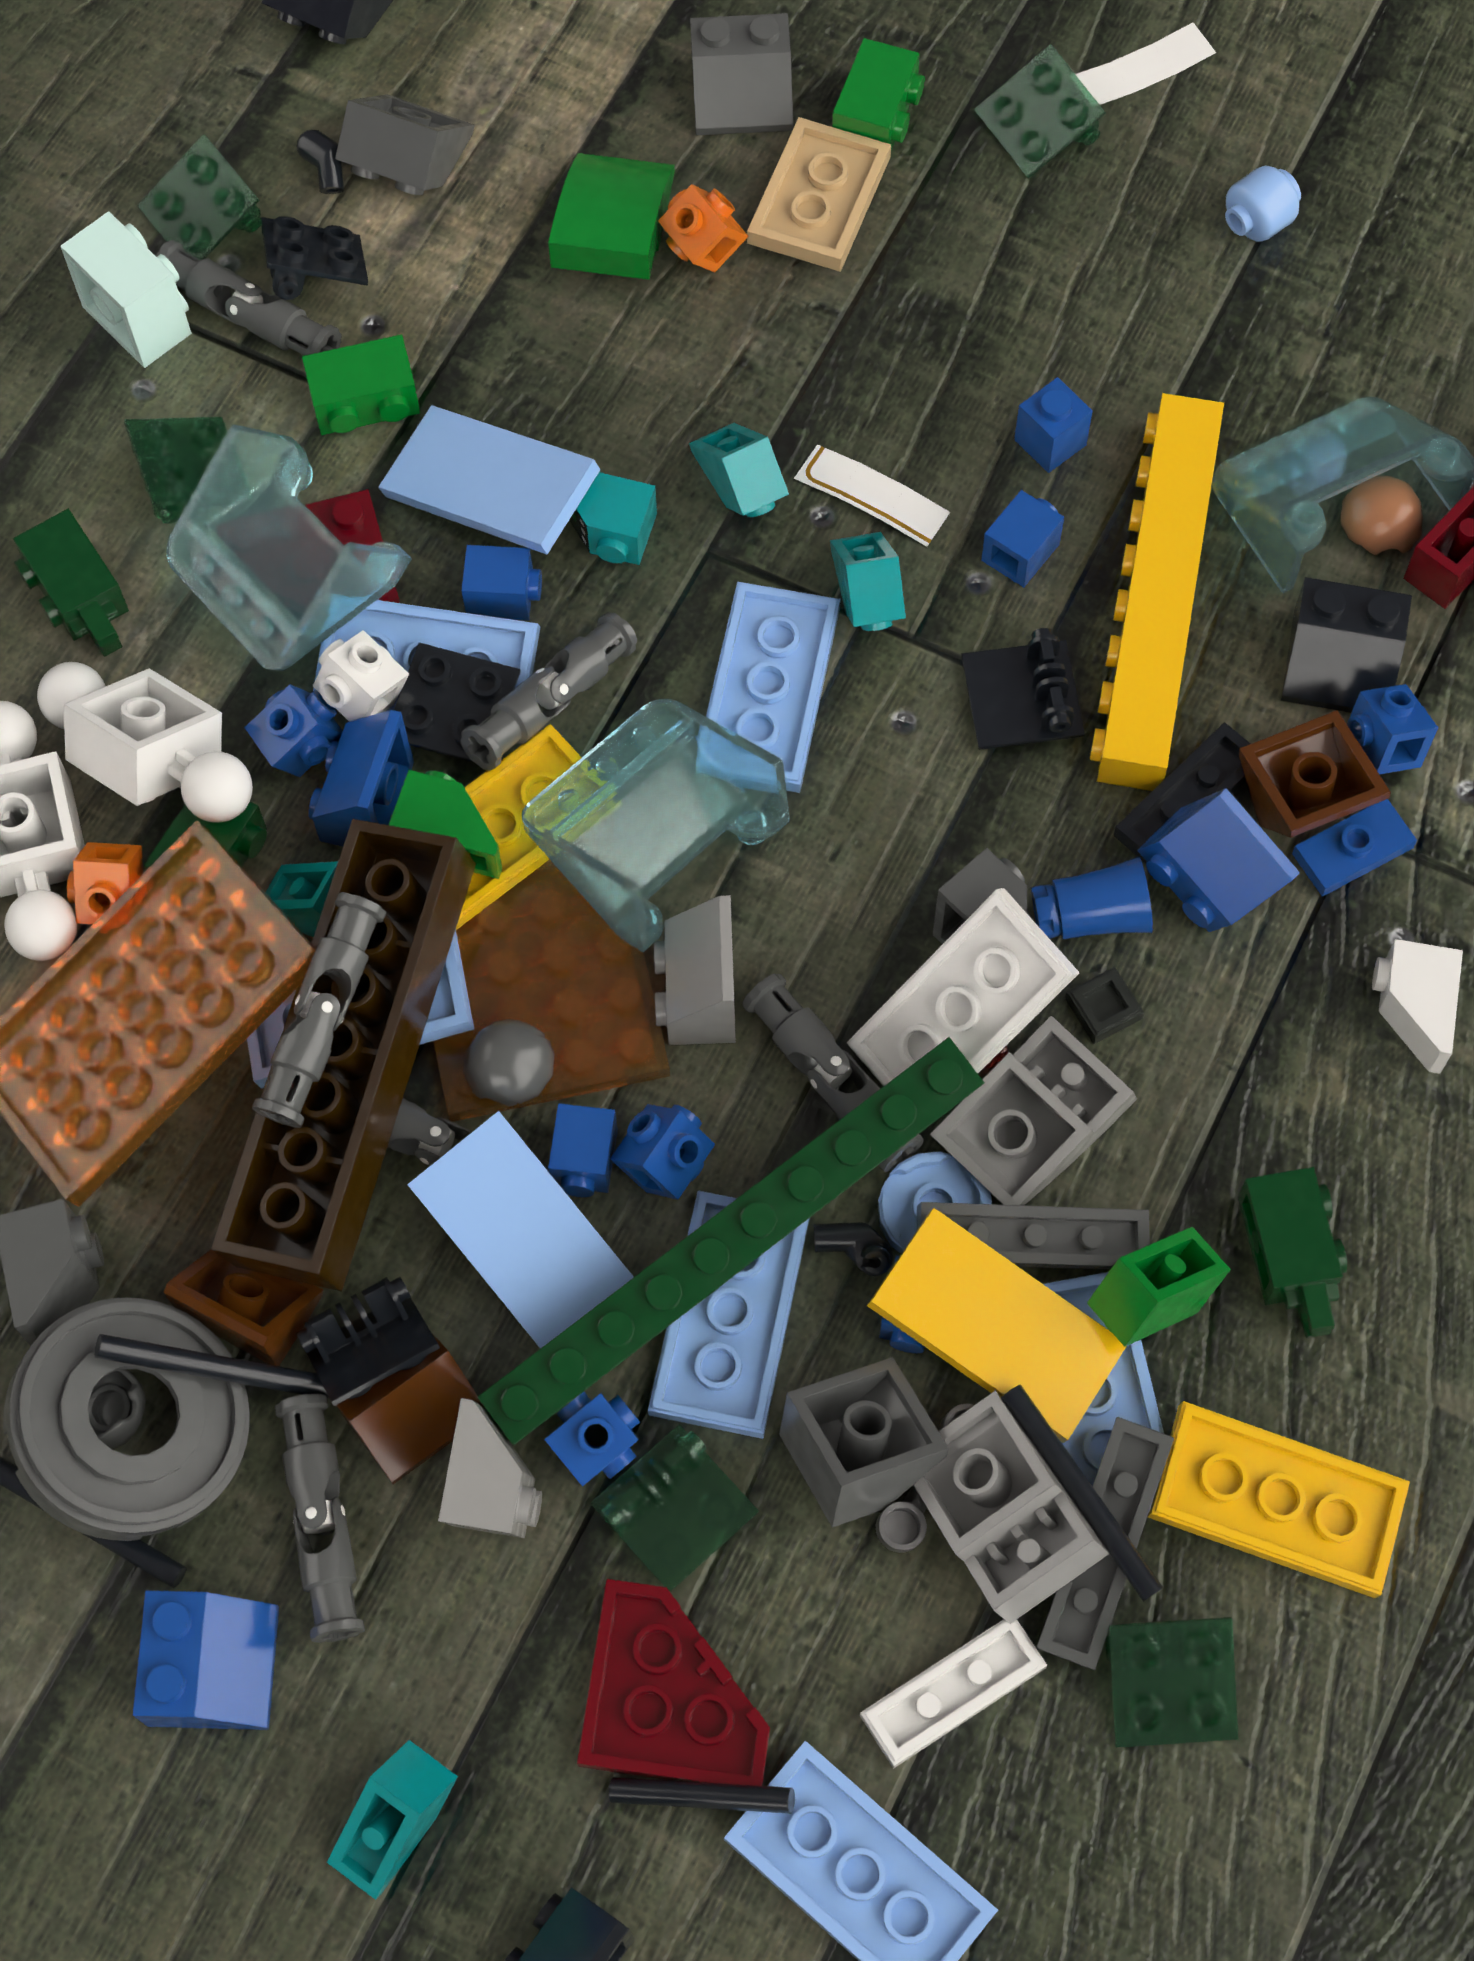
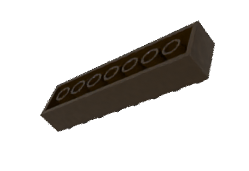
M352 819L282 1034L296 1018V1014H294L295 1000L320 938L328 936L338 911V907L335 904L337 895L345 892L361 896L380 905L387 913L383 922L376 923L365 950L369 957L344 1016V1020L333 1031L331 1053L320 1081L312 1083L300 1114L305 1118L300 1128L291 1127L270 1120L257 1112L255 1114L211 1250L235 1267L342 1292L476 866L474 860L456 837ZM322 974L319 976L311 992L329 993L334 995L339 1001V990L336 982L328 975ZM271 1065V1068H270V1071H269V1074H268V1077H267V1080H266V1083H265V1086H264V1089H263L262 1096H263V1094H264V1091H265V1089H266V1087H267V1084H268L269 1079H270V1077H271V1074H272V1072H273V1069H274V1066H273V1065Z

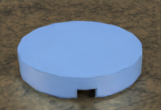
M941 1151L918 1153L898 1163L884 1182L878 1199L880 1228L890 1246L902 1254L917 1231L918 1204L921 1202L992 1204L991 1193L951 1154Z

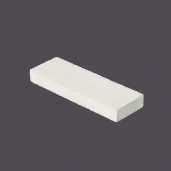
M1003 1619L860 1712V1717L894 1769L1046 1669L1047 1664L1018 1620L1010 1624Z

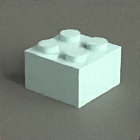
M108 211L60 246L82 307L144 368L192 334L185 314L189 307L184 297L178 291L176 282L180 278L175 267L164 255L160 254L156 257L148 250L143 236L132 224L128 223L124 226Z

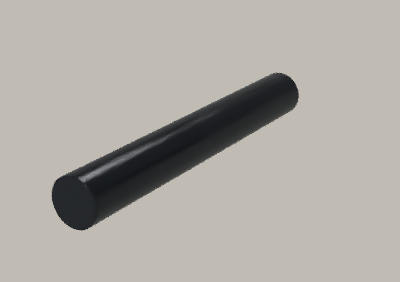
M613 1777L609 1785V1799L611 1803L788 1814L793 1812L795 1804V1793L791 1787Z

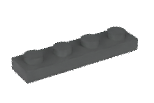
M921 1202L917 1205V1230L928 1213L935 1208L1018 1267L1111 1270L1120 1257L1150 1245L1149 1210Z
M1116 1417L1093 1483V1488L1137 1549L1174 1437ZM1110 1553L1056 1591L1036 1647L1037 1649L1089 1669H1096L1126 1581V1576Z

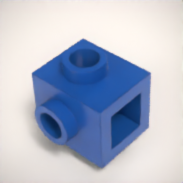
M291 684L284 690L272 695L266 702L265 708L244 727L272 767L301 777L311 766L324 761L329 747L332 746V741H339L343 732L333 718L337 714L336 709L328 705L317 690L309 693Z
M1406 684L1360 691L1347 722V726L1379 775L1420 768L1438 730V726Z
M647 1104L644 1110L632 1119L626 1136L610 1159L645 1192L678 1200L689 1183L702 1171L704 1161L715 1146V1143L699 1129L702 1125L701 1120L688 1109L680 1105L666 1108Z
M584 1391L557 1413L564 1424L544 1439L583 1487L601 1471L604 1472L608 1479L612 1478L637 1457L630 1447L639 1440L632 1429L640 1421L619 1395L608 1401L601 1392L591 1400ZM592 1424H600L608 1432V1440L601 1446H594L586 1439V1429Z

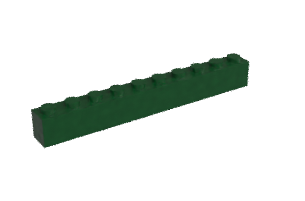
M950 1037L946 1038L477 1398L510 1442L515 1445L981 1087L985 1082Z

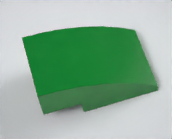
M578 153L564 182L548 241L551 268L650 280L655 251H659L663 227L658 220L668 208L675 165Z

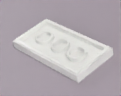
M1005 888L996 889L852 1036L847 1044L883 1086L948 1037L952 1039L975 1071L979 1073L1080 972Z

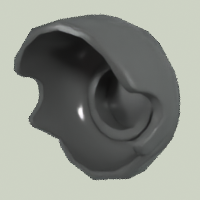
M506 1019L495 1021L481 1029L465 1051L463 1074L471 1090L478 1098H488L506 1106H514L517 1103L520 1104L535 1098L541 1093L553 1076L555 1054L550 1041L536 1027L520 1020Z
M127 1369L117 1370L101 1378L93 1388L88 1403L89 1422L98 1439L112 1450L126 1444L131 1439L141 1423L145 1410L146 1397L143 1386L137 1377Z

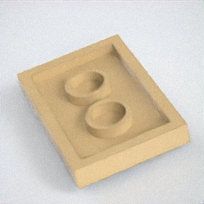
M798 117L747 230V235L749 236L747 244L841 272L890 160L891 144Z

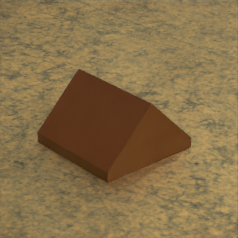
M1338 710L1239 749L1240 761L1259 825L1290 838L1390 798L1391 791Z
M210 1249L167 1282L164 1294L173 1307L200 1321L219 1338L269 1365L280 1366L297 1338L296 1332L303 1329V1322L311 1316L324 1290L315 1285L237 1268Z
M435 1336L434 1338L440 1348L428 1354L420 1364L407 1370H399L374 1384L364 1395L354 1399H346L335 1405L393 1485L453 1441L461 1398L473 1400L484 1407L450 1352Z

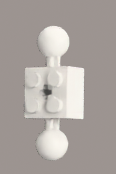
M78 662L58 664L48 670L42 677L37 691L38 705L42 714L50 723L64 729L65 760L134 805L139 806L150 802L156 797L181 786V795L187 808L198 818L208 822L219 823L232 820L239 816L248 806L253 790L251 775L238 758L221 752L222 712L150 668L108 686H105L103 679L93 668Z
M0 701V898L13 894L18 895V898L11 904L6 913L4 923L5 934L10 945L20 955L32 960L46 961L66 952L75 939L77 933L75 912L65 898L51 891L50 885L68 880L70 871H73V860L85 844L71 780L57 752L29 758L37 742V729L32 717L21 706L9 701Z

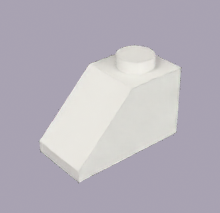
M1395 939L1387 957H1378L1374 968L1372 990L1381 991L1379 1012L1428 1072L1440 1074L1452 1055L1463 950Z

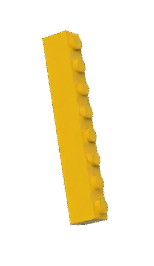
M1162 393L1158 413L1148 412L1143 443L1152 444L1151 457L1141 455L1135 487L1145 488L1143 501L1133 500L1128 531L1138 532L1136 545L1126 544L1121 569L1122 576L1130 577L1129 589H1118L1113 621L1123 622L1121 636H1110L1105 664L1106 667L1115 668L1113 682L1103 681L1097 712L1107 714L1105 729L1095 728L1090 753V760L1100 762L1097 782L1153 791L1164 780L1166 775L1223 415V402Z

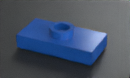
M1386 799L1295 845L1292 855L1323 897L1413 849L1417 839L1390 801Z

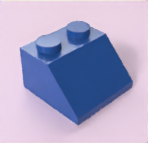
M388 710L347 722L340 740L332 741V746L328 749L325 763L328 774L323 788L317 787L314 790L308 813L309 818L314 822L321 842L343 847L352 819L389 825L408 770H412L414 764L402 713L399 711Z
M1227 788L1181 807L1137 850L1147 861L1146 868L1150 875L1160 884L1170 887L1183 902L1182 908L1186 916L1199 927L1206 928L1208 932L1234 924L1291 882L1300 873Z
M145 1591L133 1716L147 1727L269 1730L279 1606L209 1592Z

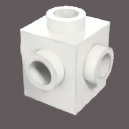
M362 630L348 641L344 642L342 639H338L325 649L318 661L322 667L313 687L322 695L328 705L336 708L350 722L384 712L392 707L409 673L392 658L384 647L377 644Z

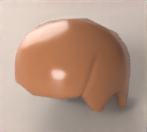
M1391 476L1367 478L1358 483L1342 501L1341 526L1347 537L1373 555H1378L1388 549H1397L1401 553H1405L1411 549L1422 535L1423 509L1421 501L1410 484Z

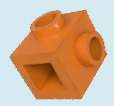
M692 184L671 199L668 210L658 220L660 225L669 234V237L666 239L667 245L678 257L686 262L690 260L693 264L712 272H716L749 237L731 216L735 208L717 189L708 192Z
M87 842L73 860V871H70L67 880V899L70 904H75L77 924H94V927L101 931L122 930L127 926L131 927L143 908H148L150 904L152 884L150 876L143 875L142 845Z

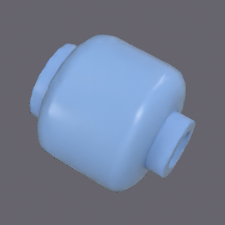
M1267 165L1256 168L1233 184L1226 194L1227 211L1225 218L1228 226L1235 234L1239 236L1245 235L1256 242L1270 239L1290 225L1299 214V201L1301 200L1299 185L1286 170Z

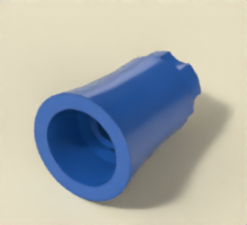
M1140 857L1089 873L1052 880V885L1031 887L1035 923L1049 939L1060 935L1062 940L1088 935L1153 932L1149 890Z

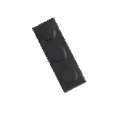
M1224 722L1116 825L1113 836L1146 863L1147 861L1137 850L1181 807L1225 788L1233 794L1246 782L1239 757V749L1251 743Z

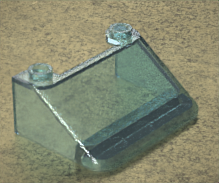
M1363 397L1225 460L1217 467L1212 486L1215 495L1280 591L1285 593L1294 587L1304 553L1314 549L1323 539L1326 530V520L1324 512L1318 503L1413 459L1450 511L1471 488L1474 481V458L1460 440L1381 398Z
M232 425L169 536L166 549L167 560L172 570L262 667L268 670L283 671L291 667L391 590L402 577L412 558L399 545L390 542H377L372 546L349 542L344 546L297 498L299 492L305 490L310 485L313 477L312 466L308 462L304 449L292 437Z
M659 699L649 702L640 708L528 802L522 811V822L525 832L622 940L644 952L659 939L664 928L661 911L656 905L648 901L653 894L726 830L736 834L742 843L755 845L775 835L790 822L784 765L779 757L688 706L672 699Z

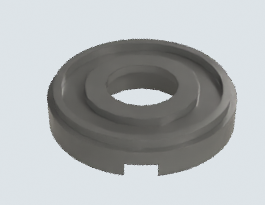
M111 1298L89 1303L68 1312L53 1322L33 1342L11 1378L4 1404L3 1430L4 1435H8L11 1452L18 1467L15 1474L29 1496L45 1512L65 1526L80 1533L108 1540L132 1541L140 1540L143 1536L161 1533L187 1524L201 1514L224 1491L235 1475L245 1452L249 1433L250 1412L245 1384L95 1358V1346L99 1334L233 1358L224 1344L211 1330L194 1317L173 1306L142 1298ZM138 1369L155 1375L167 1385L176 1402L177 1422L172 1437L163 1447L149 1454L129 1456L110 1449L98 1439L89 1422L88 1403L93 1388L101 1378L117 1370Z

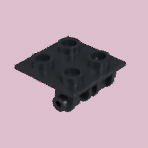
M280 216L276 219L261 217L267 268H270L271 277L273 278V291L279 298L292 300L298 297L303 290L306 275L368 286V275L359 234H353L349 229L336 225H330L325 228L304 225L301 221L287 216Z
M1040 628L1033 631L1031 634L1032 640L1025 646L961 653L979 750L1085 736L1066 640L1060 641L1058 636L1053 635L1052 629Z
M419 643L408 670L409 676L394 708L395 711L402 713L410 746L473 762L461 745L462 731L470 725L478 726L491 715L493 705L516 687L521 670Z
M385 1277L378 1283L361 1291L372 1311L366 1314L357 1295L350 1296L361 1316L353 1322H350L341 1303H337L335 1307L346 1326L340 1328L331 1310L328 1309L304 1321L303 1323L306 1328L296 1332L333 1406L346 1399H354L364 1395L377 1382L399 1370H407L417 1366L428 1354L440 1348L412 1301L411 1295L401 1277L392 1281Z

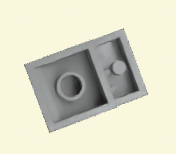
M1050 1016L1013 1055L1009 1052L983 1079L985 1083L962 1100L930 1135L1003 1205H1025L1085 1152L1137 1098L1135 1093L1054 1017Z
M996 1390L938 1431L949 1448L948 1454L914 1484V1487L955 1555L965 1562L993 1611L1011 1624L1109 1555L1099 1537Z

